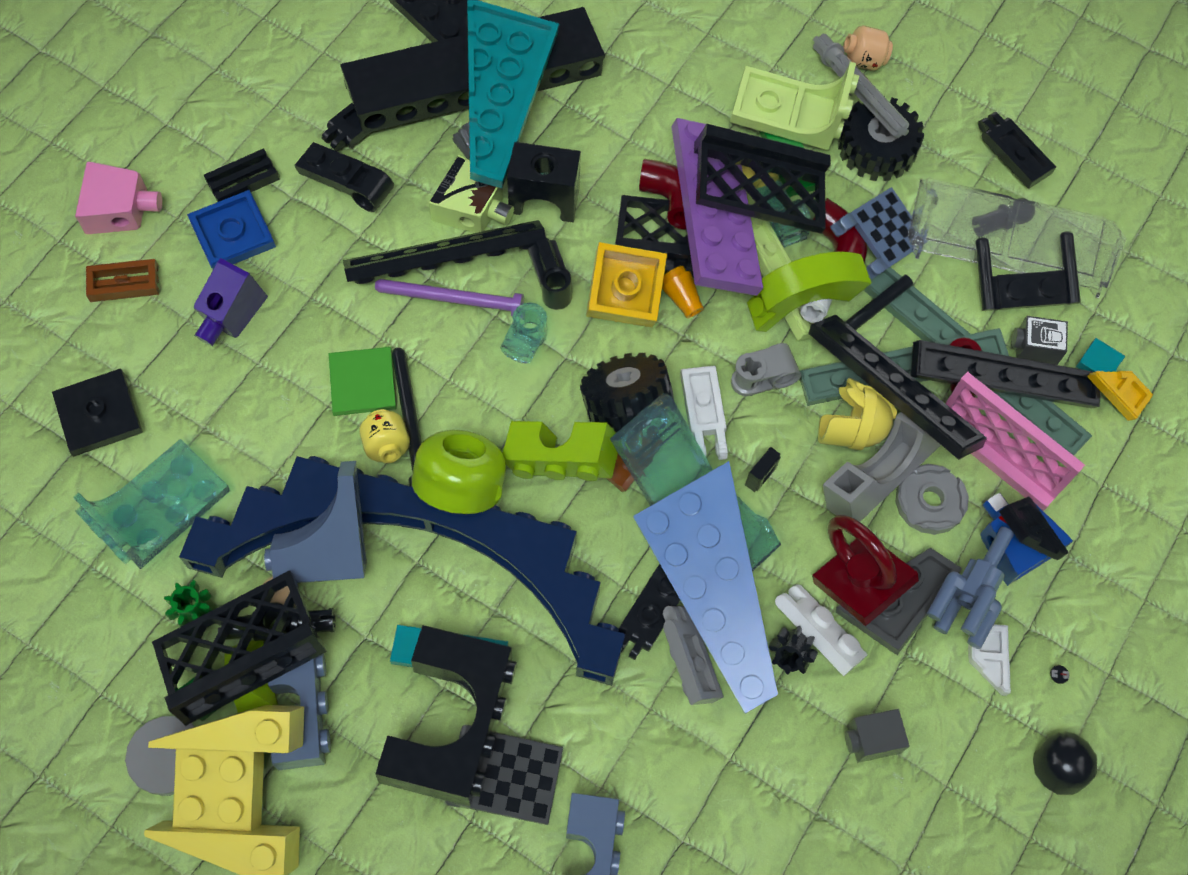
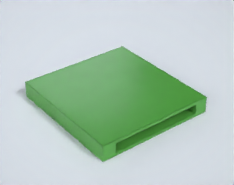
M391 347L328 353L333 416L374 412L380 409H397Z

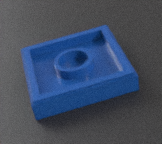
M250 190L187 214L212 270L220 258L231 264H236L276 247Z

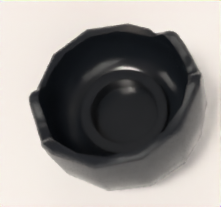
M1058 732L1050 736L1033 756L1036 776L1044 787L1057 795H1073L1088 786L1097 774L1096 753L1086 740L1072 732Z

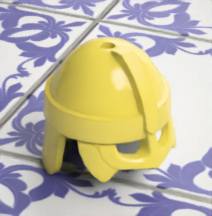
M848 378L846 386L839 387L838 389L843 400L853 407L851 416L823 415L819 422L818 441L820 444L863 450L865 447L879 444L887 438L892 429L893 419L896 418L897 410L892 403L871 386Z

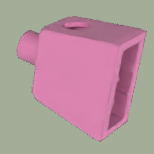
M94 162L86 163L75 214L85 234L137 230L141 227L143 211H161V192L147 191L144 181L137 171Z

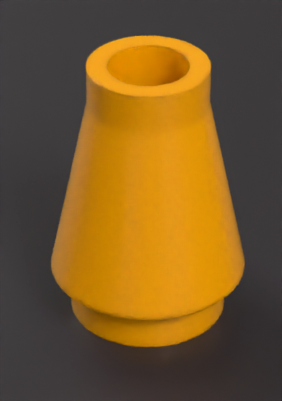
M679 266L664 275L662 290L681 309L687 319L704 310L691 271H686L684 266Z

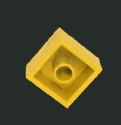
M599 242L595 255L586 317L652 328L657 322L667 253Z

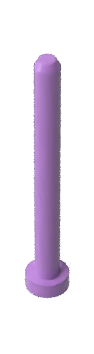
M379 279L375 282V290L380 293L511 311L512 317L519 318L523 311L524 294L514 293L512 298Z

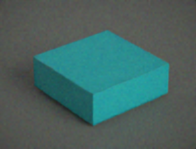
M1095 338L1076 365V368L1092 372H1115L1125 358V355Z

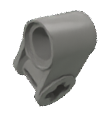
M780 343L763 350L741 355L736 362V371L732 374L731 386L739 395L752 396L772 389L788 387L801 378V372L789 345Z

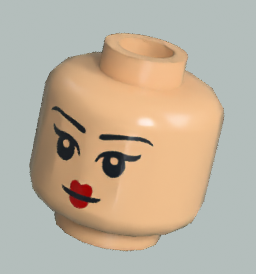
M862 25L857 27L853 34L847 35L843 48L844 52L847 53V57L856 63L858 68L875 71L888 63L892 54L893 44L884 30Z

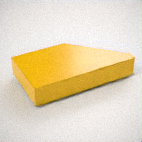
M1096 371L1089 373L1087 376L1128 421L1136 420L1153 396L1150 390L1132 371Z

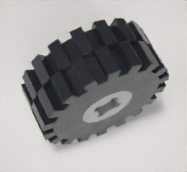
M891 97L890 103L909 123L907 128L909 130L906 136L902 135L899 138L893 137L864 103L861 104L858 101L853 105L848 119H844L843 130L838 141V150H841L840 157L842 161L848 159L846 166L850 170L856 167L858 169V176L863 178L865 173L870 174V180L877 181L878 176H883V181H890L893 174L897 179L903 175L904 170L906 172L910 170L924 139V133H922L924 126L922 121L917 122L919 115L916 111L908 112L910 106L904 102L902 106L897 105L898 99Z
M632 353L624 354V358L620 359L617 356L611 357L610 362L605 363L602 361L598 363V369H589L587 371L588 376H583L581 379L582 385H580V390L590 422L608 423L611 428H614L615 432H623V429L628 427L630 431L638 430L637 426L641 424L647 427L652 424L651 420L653 418L657 420L663 418V411L669 412L672 408L671 403H674L667 366H665V362L662 359L658 360L657 356L652 354L648 358L646 353H638L635 357L632 356Z

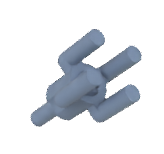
M1000 527L984 559H970L962 575L955 571L948 573L926 613L930 618L936 620L933 627L935 630L942 634H947L960 608L963 606L970 610L961 630L970 635L967 641L970 646L976 649L982 648L1002 609L1001 603L995 597L1005 575L996 567L1014 536L1012 530Z

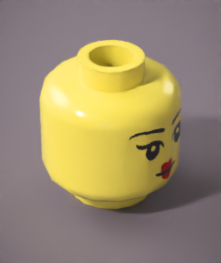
M384 409L371 412L360 425L359 430L365 454L371 460L393 463L403 456L410 446V438L405 422L395 412Z

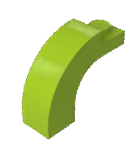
M851 252L820 253L790 262L763 277V289L757 296L754 295L747 301V305L756 331L767 332L788 313L804 304L823 299L849 302L872 282L861 254Z

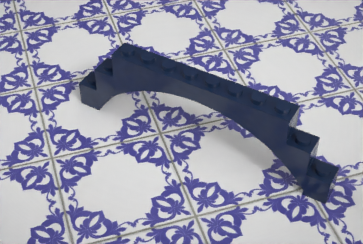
M297 456L282 495L276 489L268 486H260L259 489L246 486L231 526L230 522L217 516H209V519L196 516L179 558L188 569L223 578L227 568L248 555L271 545L274 534L297 530L317 519L328 508L336 495L340 467L329 465V462L320 457L310 456L306 459ZM357 468L363 524L394 525L431 532L462 543L487 556L510 572L530 590L552 616L567 640L577 662L576 676L610 686L613 685L625 634L620 633L619 628L608 623H598L597 626L591 625L600 593L601 582L596 581L594 576L585 572L575 571L573 574L567 573L576 545L577 531L571 530L569 525L562 522L552 521L548 524L537 521L533 515L525 512H516L515 514L503 512L496 505L486 511L475 514H458L439 510L421 500L414 492L412 485L410 487L399 484L396 479L387 475L369 476Z

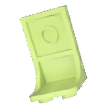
M850 61L844 75L839 80L824 85L809 84L745 66L730 122L829 150L833 138L839 140L845 122L841 119L847 120L852 109L853 100H850L849 94H854L859 80V75L854 74L856 63Z

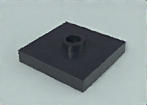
M121 368L52 391L67 446L73 457L143 433L125 374Z

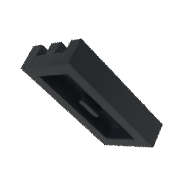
M264 148L204 174L206 183L217 202L250 190V192L256 191L280 180L278 172L273 167L270 158L267 157ZM267 169L266 172H263V173H261V174H259V175H257V176H254V177H252V178L249 179L250 176L255 175V174H257V173H259V172L264 171V170ZM234 183H237L236 185H234V186H232V187H230V188H227V189H225V190H223V191H221V192L219 191V190H221V189H223V188H226V187H228V186H230V185H232V184H234Z

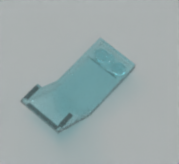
M664 393L610 438L650 506L713 470L670 395ZM737 496L753 572L781 546V543L767 518L755 514Z

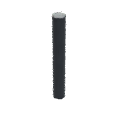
M905 274L845 322L854 330H857L913 286L912 279Z

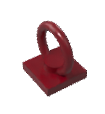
M837 515L829 521L828 535L837 555L812 575L813 582L863 625L867 626L919 581L918 572L885 548L875 534L856 519L846 515ZM843 530L856 538L849 545L844 537Z

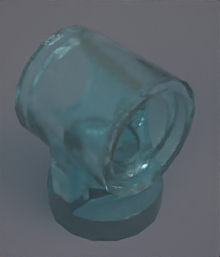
M531 302L523 303L516 308L512 317L513 322L500 346L501 351L507 357L524 364L532 361L538 347L544 343L547 337L546 312L543 307ZM527 323H533L537 326L529 329L525 328L523 325Z

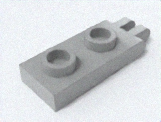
M665 607L663 610L665 619L663 629L670 646L671 657L676 663L682 680L683 691L688 697L690 705L714 703L724 698L704 641L685 607Z

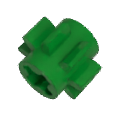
M192 580L189 586H181L176 583V589L171 596H164V600L172 607L165 612V615L169 620L178 618V625L180 627L212 611V608L205 603L212 597L208 589L199 592L200 588L195 580Z

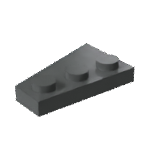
M932 548L906 563L918 572L919 581L867 626L863 625L841 605L836 607V613L898 655L928 616L926 613L948 573L955 571L960 574L962 569Z

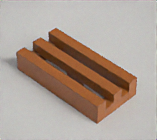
M155 259L86 266V296L90 302L159 295V288L157 286V283H159L157 275L158 264ZM147 272H148V275L131 276V277H128V276H127L128 274H137V273H147ZM115 276L113 279L95 280V278Z

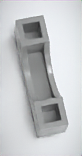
M900 412L895 418L893 428L886 442L871 459L860 465H852L847 461L823 484L827 509L836 516L846 515L860 522L941 445L905 414Z

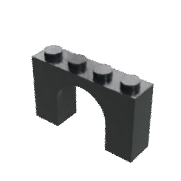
M422 625L411 659L413 671L462 686L470 693L476 703V717L471 728L463 737L444 746H428L387 735L375 775L380 784L470 807L473 796L480 797L486 773L480 772L484 757L491 758L497 735L491 734L495 720L501 721L503 718L507 698L501 696L505 683L512 684L517 662L512 661V647Z

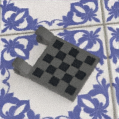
M471 725L462 726L459 739L468 732ZM491 732V734L497 735L491 758L484 757L480 772L486 773L480 797L473 796L470 807L446 800L445 803L448 806L472 809L548 825L563 747Z

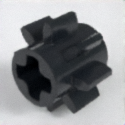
M800 626L790 631L782 627L777 635L778 638H773L769 645V649L776 652L772 664H777L781 669L785 670L786 674L797 670L804 674L809 667V663H814L818 655L816 650L811 649L815 637L810 636L807 638L802 633Z

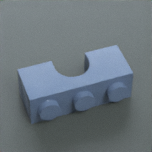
M324 654L268 682V686L273 693L296 694L300 696V706H304L303 746L290 753H271L272 765L278 771L325 765V753L331 752L329 729H323L322 715L328 714L327 692L321 691L320 677L326 676Z
M576 793L571 795L566 839L579 840L586 843L592 849L595 858L594 866L585 875H618L620 852L613 851L615 835L622 836L625 820V811L618 810L619 799Z

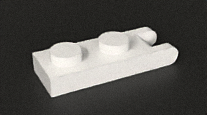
M801 585L792 586L789 589V595L782 593L776 597L775 603L777 607L796 627L800 626L802 628V633L807 638L810 636L815 637L813 645L843 676L868 655L861 648L858 640L848 634L834 620L832 613L825 607H822Z

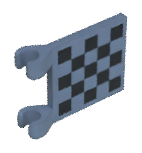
M892 187L846 214L830 226L837 237L855 226L877 258L866 267L870 279H873L928 242V239Z

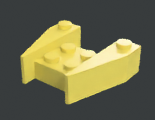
M264 705L149 741L148 748L176 749L173 821H162L146 829L144 836L239 875H289L298 868L300 827L261 825L264 752L290 753L303 746L304 706Z

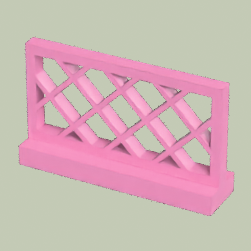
M969 372L960 379L945 403L987 437L983 448L971 454L1023 497L1029 496L1042 511L1049 506L1085 466V464ZM971 392H973L978 398L973 397ZM979 409L984 410L987 416L982 415ZM999 414L1002 415L1007 421L1001 420ZM1007 432L1013 433L1015 439H1012ZM1028 437L1032 439L1036 444L1030 443ZM1037 456H1041L1044 462H1041ZM1057 460L1065 467L1059 466Z

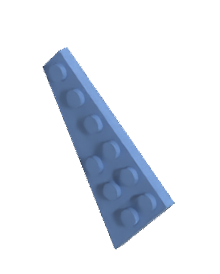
M728 461L633 517L744 713H747L777 696L778 691L731 467Z

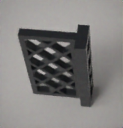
M711 124L705 125L694 142V153L698 154L696 204L820 234L826 229L825 172L831 166V156L829 154ZM708 157L720 160L724 167L716 171L708 162ZM737 165L750 167L756 174L748 179ZM728 171L740 183L734 189H731L721 177ZM768 173L782 175L787 182L779 187ZM758 179H761L771 191L765 197L752 184ZM799 180L815 183V191L810 194ZM713 181L724 195L716 197L706 194L707 184ZM790 186L802 199L797 204H794L784 193V190ZM745 189L756 203L753 205L745 204L736 194ZM776 197L786 208V211H775L767 201ZM806 204L815 214V220L806 218L799 208Z
M622 195L615 245L667 253L664 274L676 267L684 266L686 271H691L694 278L688 235L683 237L675 230L674 226L659 215L664 211H668L669 201ZM627 207L640 208L645 214L634 219L627 212ZM652 219L660 228L649 233L642 225ZM633 230L642 237V239L623 238L624 235ZM667 233L676 242H659L657 239Z
M290 570L152 641L168 696L164 697L167 708L185 726L327 652L322 639L316 632L295 576ZM288 586L290 593L283 606L270 603L275 592ZM248 606L256 607L248 624L236 621L242 609ZM266 610L279 613L272 629L258 626ZM289 616L301 618L302 626L288 633L281 632ZM213 624L222 625L213 642L201 639L207 627ZM231 628L244 631L236 648L223 645ZM254 634L267 637L262 647L252 652L246 651ZM179 642L187 643L178 660L168 658L167 648ZM197 646L209 649L201 666L189 663ZM219 652L232 655L227 665L218 670L211 669ZM184 670L197 673L191 684L178 690L177 684Z

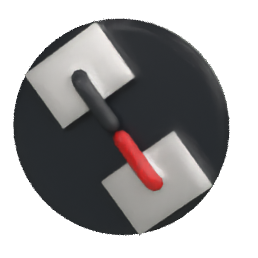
M1057 665L1051 669L1050 676L1054 682L1064 684L1069 679V671L1064 666Z

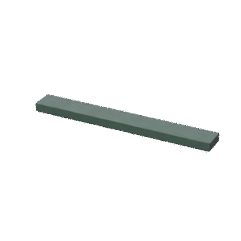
M889 267L871 279L872 283L864 291L874 299L902 276ZM911 286L885 307L888 312L923 341L936 342L970 334L914 286ZM993 391L1073 456L1092 437L1088 431L1052 401Z

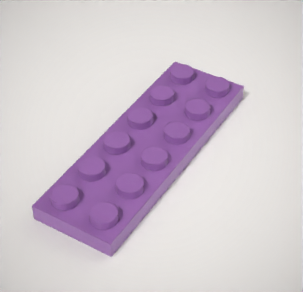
M676 118L671 128L695 285L757 296L763 289L751 217L696 204L698 154L694 153V142L706 124ZM708 157V162L716 171L724 167L720 160ZM737 165L738 168L742 171V165ZM730 171L721 176L731 189L740 185ZM713 181L707 184L706 194L716 197L724 195ZM743 189L736 195L743 203L748 204L747 193Z

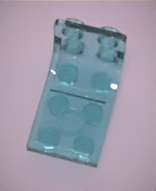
M180 439L113 495L99 501H87L78 492L73 498L80 505L75 512L89 528L106 543L125 565L132 560L141 569L190 527L196 516L201 517L231 490Z

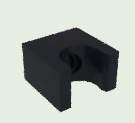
M514 142L507 175L508 204L514 207L513 214L521 215L525 201L542 199L560 208V218L562 221L574 222L580 188L581 151Z

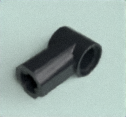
M548 238L537 240L528 248V253L542 290L543 302L551 309H563L572 300L571 274L565 268L556 241L549 240ZM557 286H558V287H562V288H560V289H551V288L557 287Z

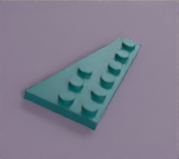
M467 0L470 179L502 189L508 174L514 142H519L556 41L559 24L483 1Z

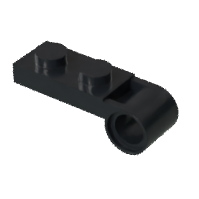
M315 142L310 145L294 165L299 174L351 195L357 205L369 212H375L394 188L392 179L382 170Z

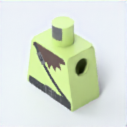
M460 155L456 158L429 202L432 221L474 233L483 232L491 219L507 225L512 218L514 207L502 202L503 192L501 188L471 180L470 161Z

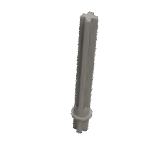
M823 33L820 37L815 36L813 48L821 56V62L825 66L831 67L841 78L851 61L844 54L843 46L839 43H834L827 34ZM856 66L854 74L859 75V80L854 92L855 95L893 137L906 136L909 132L907 129L909 127L908 121Z

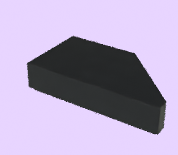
M1029 496L1011 503L999 511L1020 543L1055 560H1060L1069 553Z

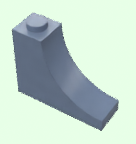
M356 461L340 463L336 495L328 508L317 519L297 530L274 534L270 548L265 549L264 553L266 571H272L273 579L289 570L295 576L297 583L364 578L367 559Z

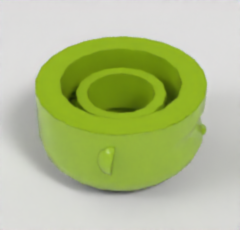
M465 430L437 432L425 439L416 453L412 474L413 490L421 500L439 510L458 514H475L494 507L503 494V484L506 475L505 457L494 442L480 434Z

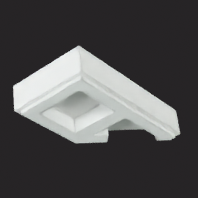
M994 624L981 649H976L968 644L969 663L1000 695L1007 696L1011 693L1008 625Z

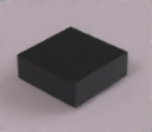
M770 447L749 472L745 486L753 492L758 491L776 470L781 454Z

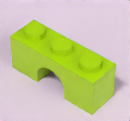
M511 421L503 455L506 465L515 476L523 479H531L533 476H546L554 480H564L565 477H578L585 481H596L598 478H612L621 438L608 423L574 422L569 439L563 445L555 448L557 437L543 422Z

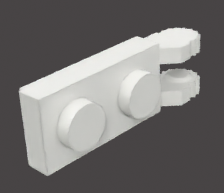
M716 366L681 369L680 377L690 437H693L696 461H706L707 451L703 436L715 435V452L718 459H727L726 422Z

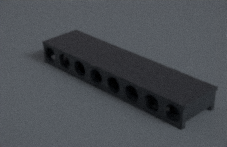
M584 7L538 17L558 23L559 32L537 91L601 76L605 54ZM468 34L340 64L345 87L349 92L364 134L469 108V99H459L463 93L469 91ZM593 61L594 66L592 68L580 70L582 65ZM566 69L563 75L556 78L550 77L554 71ZM435 99H445L440 106H428ZM403 107H414L408 114H397V111ZM371 115H383L381 119L374 123L365 121Z

